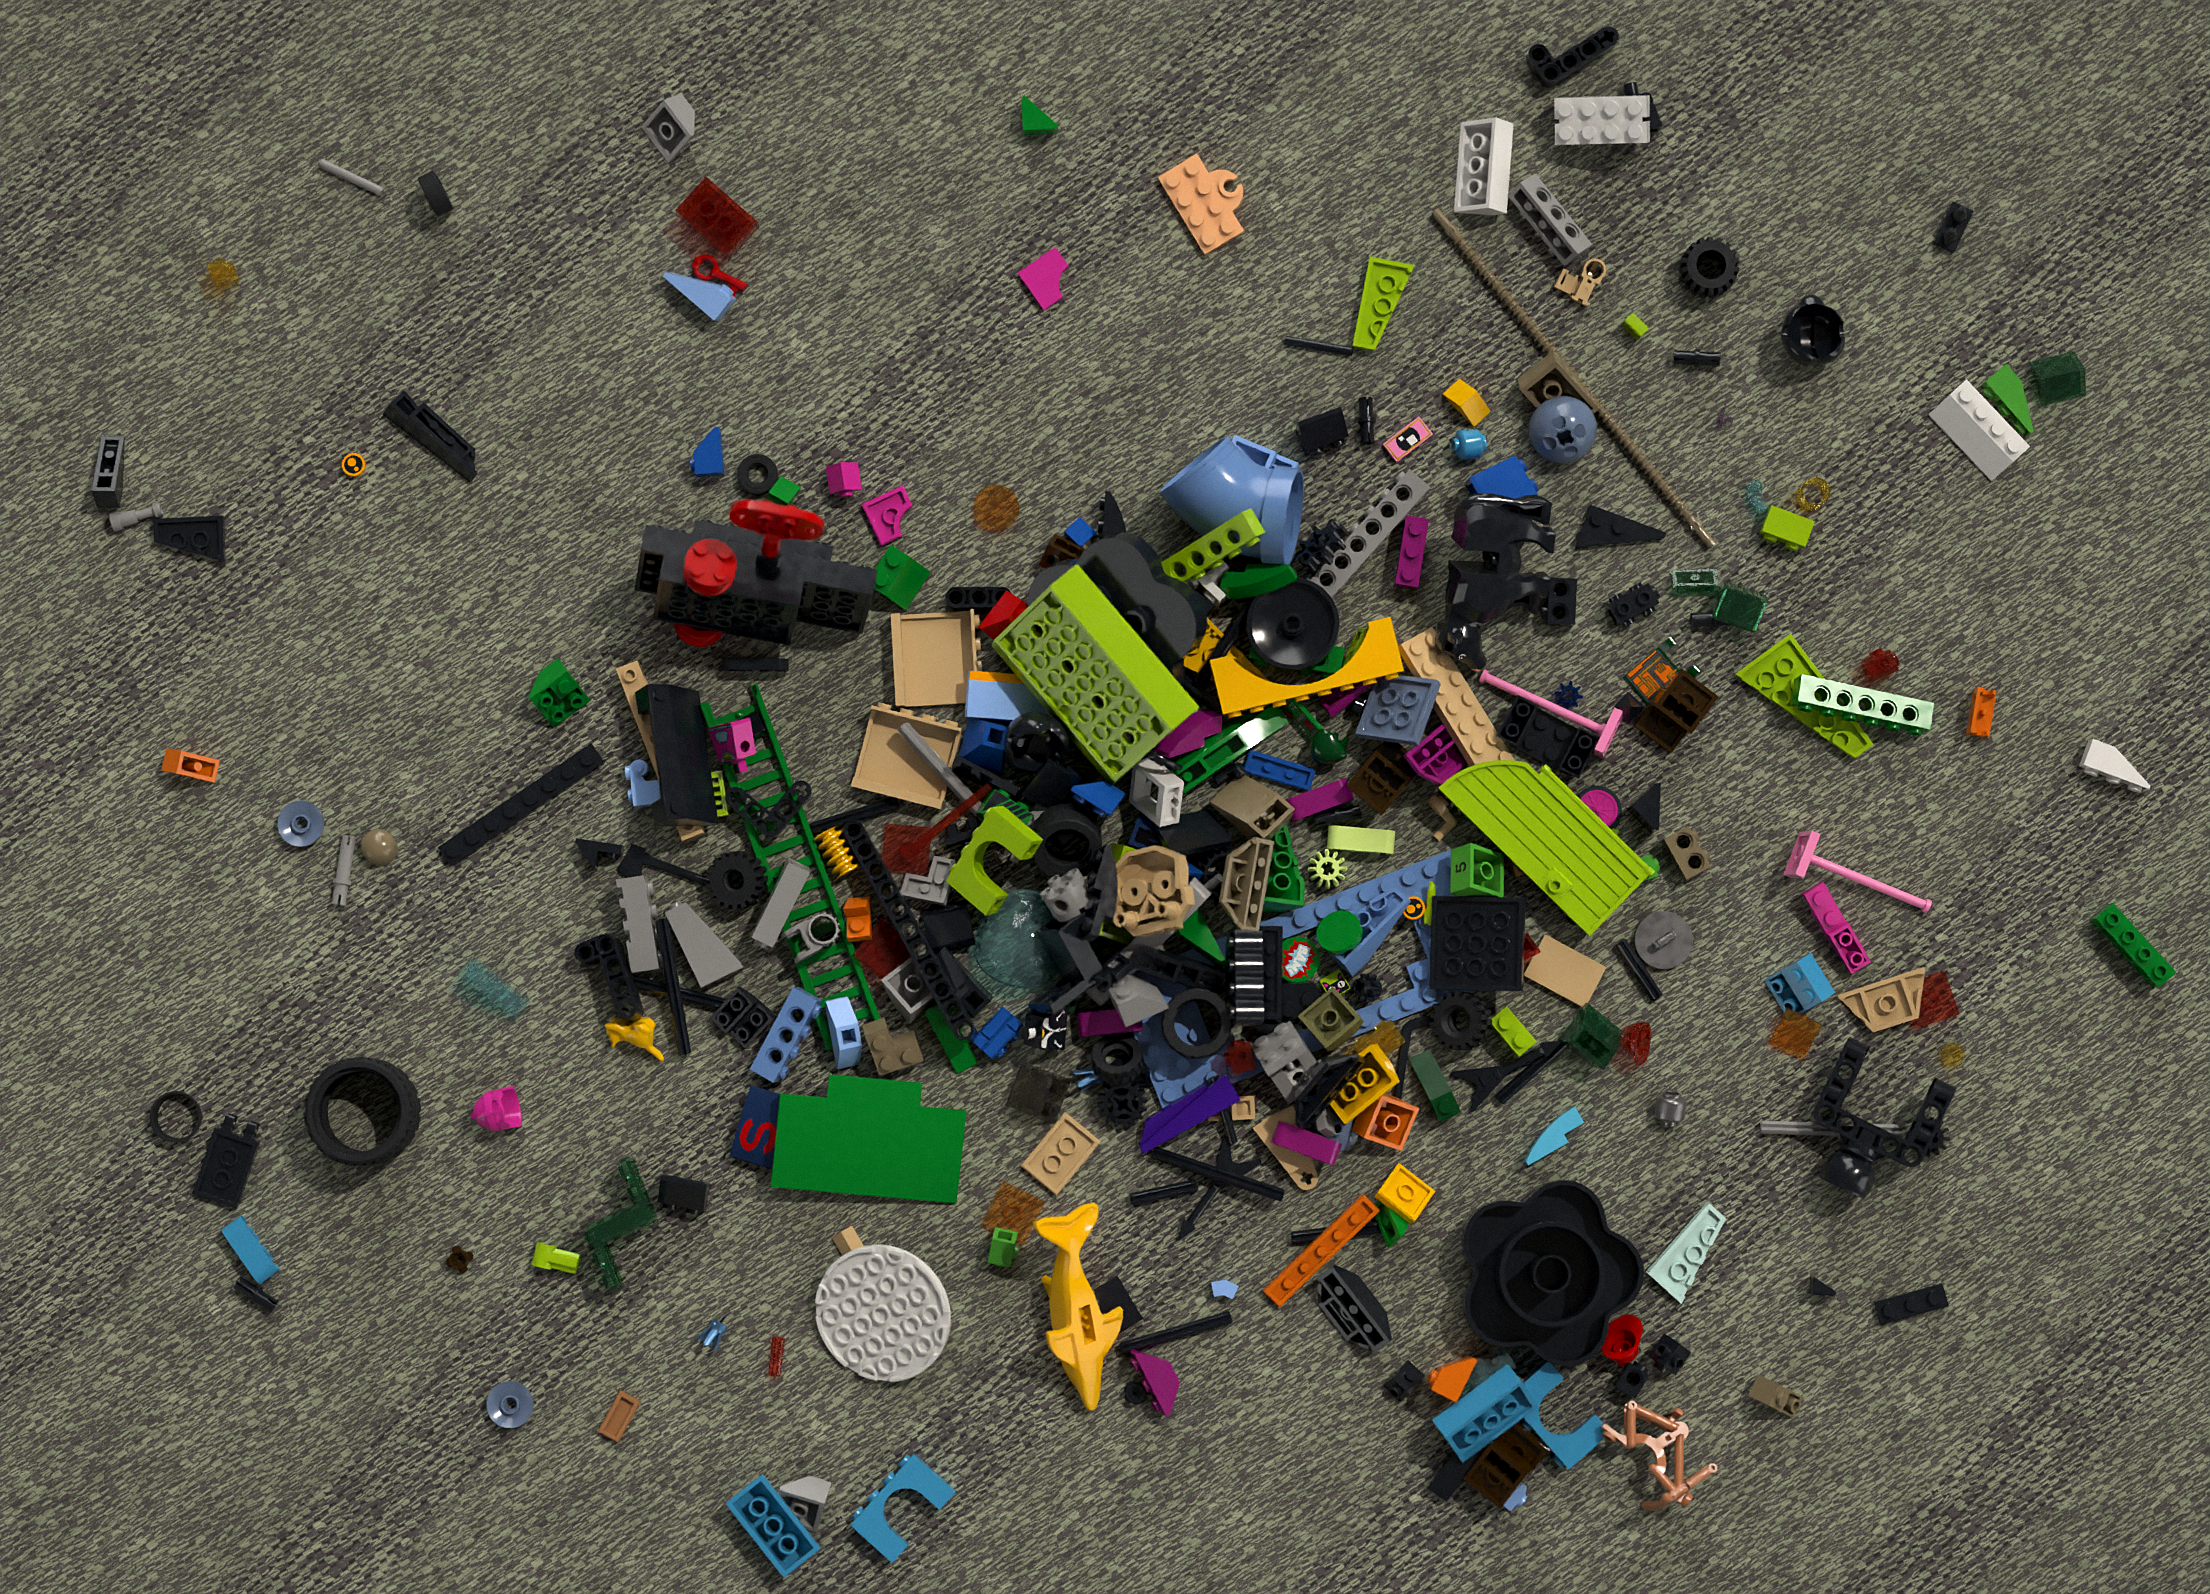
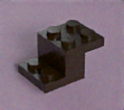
M1680 669L1667 688H1662L1658 691L1633 726L1668 753H1672L1685 735L1693 733L1719 696L1686 671Z
M1383 741L1346 787L1382 816L1417 773L1403 756L1408 751L1399 743Z
M1517 1422L1487 1447L1463 1479L1501 1509L1515 1490L1525 1483L1549 1452L1550 1448Z

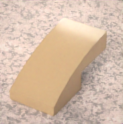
M1239 1096V1102L1228 1107L1232 1120L1255 1119L1254 1096ZM1219 1112L1206 1120L1222 1121L1221 1114Z

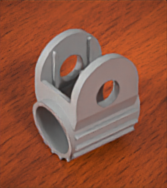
M826 912L824 914L817 913L816 916H812L811 920L803 921L781 934L782 939H790L800 933L808 949L797 954V957L794 959L796 964L820 952L823 947L828 948L829 945H834L835 940H838V934H840V929H838L840 923H837V918H833L832 914L828 915ZM819 919L831 921L836 931L834 937L825 942L816 940L810 930L815 921Z

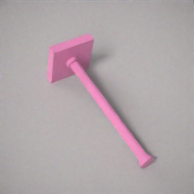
M1484 669L1479 679L1481 683L1486 682L1512 695H1519L1549 712L1597 733L1600 739L1595 747L1594 755L1601 759L1604 758L1623 717V711L1614 707L1607 724L1603 723L1600 725L1489 674V671Z
M1814 831L1799 832L1783 875L1790 878H1804L1809 863L1921 908V911L1924 913L1929 911L1932 901L1929 899L1923 900L1813 855L1820 834Z

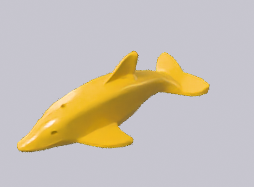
M1095 1203L1081 1205L1066 1216L1045 1217L1033 1221V1227L1037 1234L1059 1247L1052 1278L1048 1275L1041 1278L1045 1291L1049 1296L1050 1317L1053 1331H1046L1047 1344L1054 1355L1061 1360L1068 1378L1076 1387L1085 1408L1089 1411L1097 1407L1100 1396L1103 1360L1115 1342L1123 1320V1309L1121 1307H1117L1107 1314H1101L1094 1292L1081 1267L1080 1249L1098 1218V1206Z

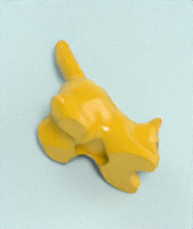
M642 1017L633 1023L623 1018L610 1019V1023L605 1024L606 1034L612 1048L617 1043L626 1041L639 1048H645L659 1061H664L662 1053L653 1046L656 1024L651 1018Z

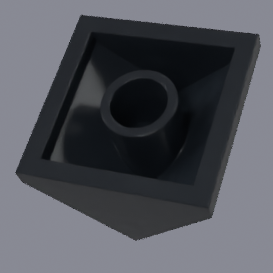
M1655 783L1627 808L1649 833L1659 830L1661 783Z

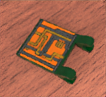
M1669 637L1624 676L1648 705L1660 689L1667 688L1679 671L1665 654L1677 643L1673 637ZM1693 665L1686 672L1695 677L1701 670L1697 665Z

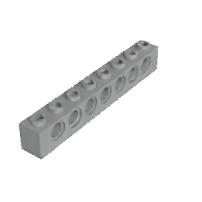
M1409 469L1406 474L1402 471L1393 481L1396 485L1391 490L1387 488L1379 496L1378 499L1381 502L1376 507L1371 505L1363 514L1365 517L1364 521L1360 525L1356 522L1348 531L1350 536L1344 542L1341 539L1346 545V549L1337 550L1334 553V557L1331 559L1333 563L1328 565L1325 561H1322L1318 565L1320 570L1314 576L1310 573L1306 578L1307 580L1321 586L1331 598L1338 593L1429 491L1430 486L1412 470ZM1404 490L1408 493L1409 498L1401 501L1397 498L1396 492ZM1384 507L1391 508L1393 516L1385 518L1381 514V509ZM1368 524H1374L1378 528V533L1370 535L1366 532L1365 528ZM1353 541H1359L1363 545V549L1360 552H1354L1350 544ZM1344 558L1348 566L1345 569H1339L1335 565V560ZM1323 575L1330 576L1332 584L1330 586H1323L1320 583V577Z

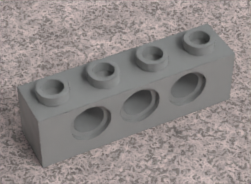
M1536 174L1520 182L1508 194V197L1564 266L1580 257L1593 245Z

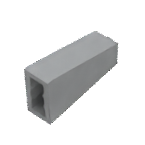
M789 857L787 858L751 934V937L755 939V944L763 948H767V946L773 948L810 873L809 867Z
M678 901L668 906L669 911L665 912L701 988H705L745 968L742 962L688 903L682 904L681 901Z

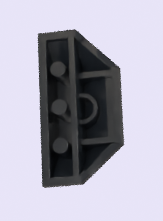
M1358 1054L1325 1056L1319 1059L1313 1066L1314 1070L1309 1076L1304 1077L1299 1082V1088L1295 1091L1296 1126L1308 1130L1367 1059Z
M1333 1265L1316 1278L1318 1284V1305L1347 1342L1369 1349L1371 1352H1376L1392 1340L1386 1310L1358 1274Z

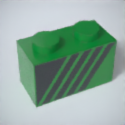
M1002 789L989 791L976 812V815L984 819L983 816L989 808L1004 806L1026 825L1033 816L1028 811V806L1019 801L1015 803L1009 799L1010 795Z

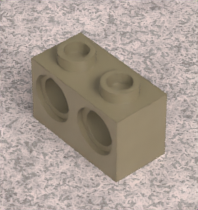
M1689 826L1661 840L1683 881L1711 867L1709 864L1711 858L1708 852L1700 848L1698 844L1700 838L1694 829L1690 830ZM1679 836H1683L1688 840V846L1685 849L1677 845V838ZM1691 856L1699 860V867L1697 869H1692L1688 865V859Z

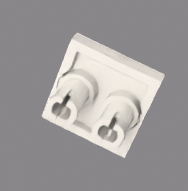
M1224 562L1219 567L1213 570L1210 569L1206 575L1194 581L1191 578L1186 582L1194 590L1198 589L1206 599L1218 608L1224 602L1226 594L1217 587V584L1222 580L1223 572H1228L1230 568Z

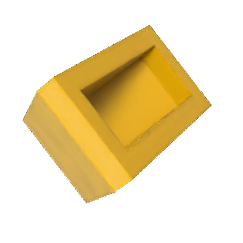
M1458 379L1443 393L1444 397L1473 427L1491 412L1479 393L1461 379Z

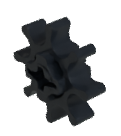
M1333 519L1328 521L1327 526L1323 530L1314 526L1311 538L1307 541L1299 542L1304 552L1297 555L1296 559L1303 567L1307 565L1312 572L1317 570L1318 565L1322 561L1331 565L1334 553L1337 550L1346 549V545L1341 539L1347 536L1349 532L1342 524L1338 526Z

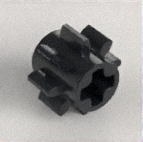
M1361 973L1360 978L1355 980L1353 991L1356 995H1359V1001L1375 1002V998L1381 994L1382 985L1380 981L1376 980L1377 975Z

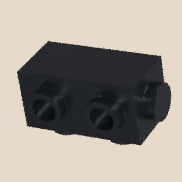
M1640 582L1629 588L1630 593L1624 596L1619 593L1608 599L1610 603L1606 606V609L1616 627L1622 624L1625 628L1636 622L1634 617L1643 614L1645 617L1655 612V606L1659 604L1658 599L1660 598L1657 589L1654 586L1651 587L1649 583L1642 585Z

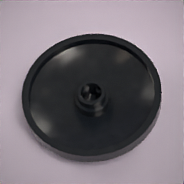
M1297 578V580L1282 588L1256 596L1248 610L1246 625L1250 643L1260 658L1273 667L1282 670L1298 671L1318 664L1331 652L1338 638L1340 620L1337 607L1327 591L1312 581Z

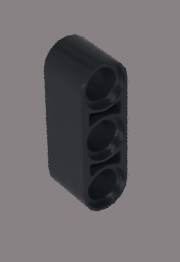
M952 587L947 591L945 598L947 605L954 610H992L997 603V595L1005 593L1006 590L1010 593L1011 591L1006 587ZM952 594H961L963 596L962 601L959 604L951 603L950 597ZM975 594H984L986 596L985 601L982 604H976L973 601Z

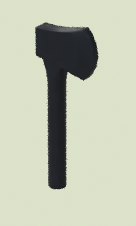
M631 844L625 858L617 867L618 872L625 878L642 876V866L647 865L704 886L710 882V880H706V876L652 857L646 853V848Z

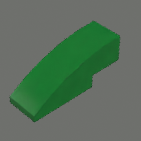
M1247 564L1245 572H1223L1220 589L1226 594L1227 599L1254 597L1272 592L1297 580V574L1290 564Z

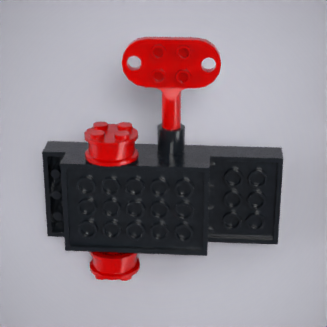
M739 500L730 506L729 519L740 528H736L731 524H716L706 519L695 520L692 534L681 529L670 530L660 525H645L634 590L656 594L653 620L674 623L677 636L685 644L693 647H706L714 644L721 637L722 633L790 646L796 621L859 634L863 633L874 593L877 570L866 565L855 566L845 561H831L833 546H829L824 542H808L807 540L820 538L823 535L825 526L824 520L812 512L798 509L792 505H776L770 501Z

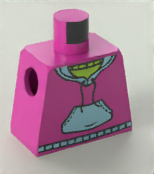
M750 718L707 728L719 761L721 763L732 761L735 774L748 771L745 757L755 755L756 753Z

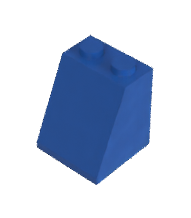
M1516 455L1470 477L1466 483V487L1471 495L1492 493L1515 499L1526 495H1538L1537 491H1539L1533 479L1529 480L1525 473L1528 471L1522 459L1518 460Z

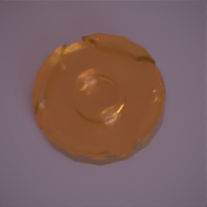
M991 485L978 493L974 501V513L976 519L983 527L989 530L1000 531L1010 527L1019 515V502L1011 489L1000 485Z

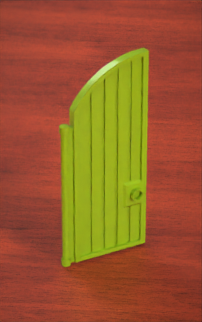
M1515 760L1483 762L1457 772L1438 787L1481 832L1588 936H1591L1646 877L1649 878L1655 873V870L1631 850L1546 764L1541 767L1538 774L1526 762Z

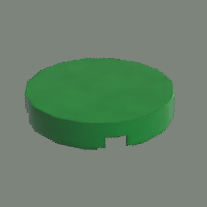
M1338 910L1322 919L1316 932L1317 940L1324 951L1332 955H1342L1346 951L1357 947L1362 939L1363 928L1355 914L1349 911Z

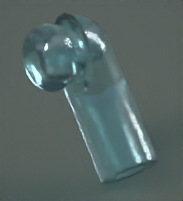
M1752 480L1747 488L1746 499L1762 515L1768 510L1769 506L1761 499L1762 482Z

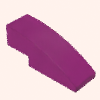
M1205 708L1190 715L1171 734L1161 740L1154 747V751L1171 758L1204 747L1205 737L1222 732V714Z

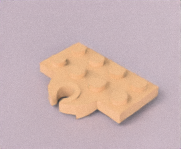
M1195 154L1160 175L1158 179L1206 256L1244 233L1242 226L1233 213L1240 207L1243 201L1242 184L1238 185L1234 192L1225 191V183L1235 181L1238 177L1227 170L1208 172L1198 154Z

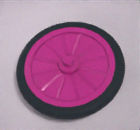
M1591 786L1578 794L1577 797L1611 830L1617 826L1621 818L1622 807L1619 798L1613 791L1603 786Z

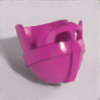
M513 1086L485 1092L476 1101L473 1113L470 1114L471 1119H474L479 1126L492 1132L522 1126L519 1100Z

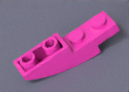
M1821 881L1804 891L1802 895L1811 909L1812 916L1849 973L1853 974L1871 963L1852 927L1844 919L1824 882Z

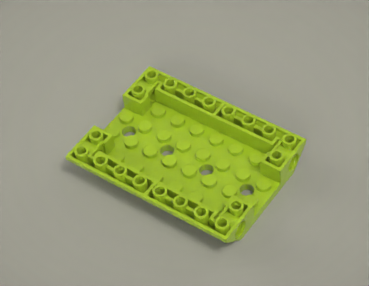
M1078 564L1050 585L992 643L994 650L1045 710L1063 724L1069 738L1102 777L1112 785L1116 784L1151 749L1171 734L1199 708ZM1035 624L1042 628L1043 635L1036 632ZM1066 660L1072 663L1073 670H1069L1066 667ZM1096 696L1102 698L1104 706H1100L1096 702ZM1126 732H1130L1134 736V742L1128 740Z

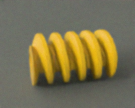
M835 827L816 836L814 841H822L818 848L819 850L827 849L822 856L823 858H831L827 862V866H835L831 873L833 875L840 874L836 878L838 879L857 869L860 863L851 862L856 857L855 854H847L851 850V846L843 847L847 839H839L843 831H835Z

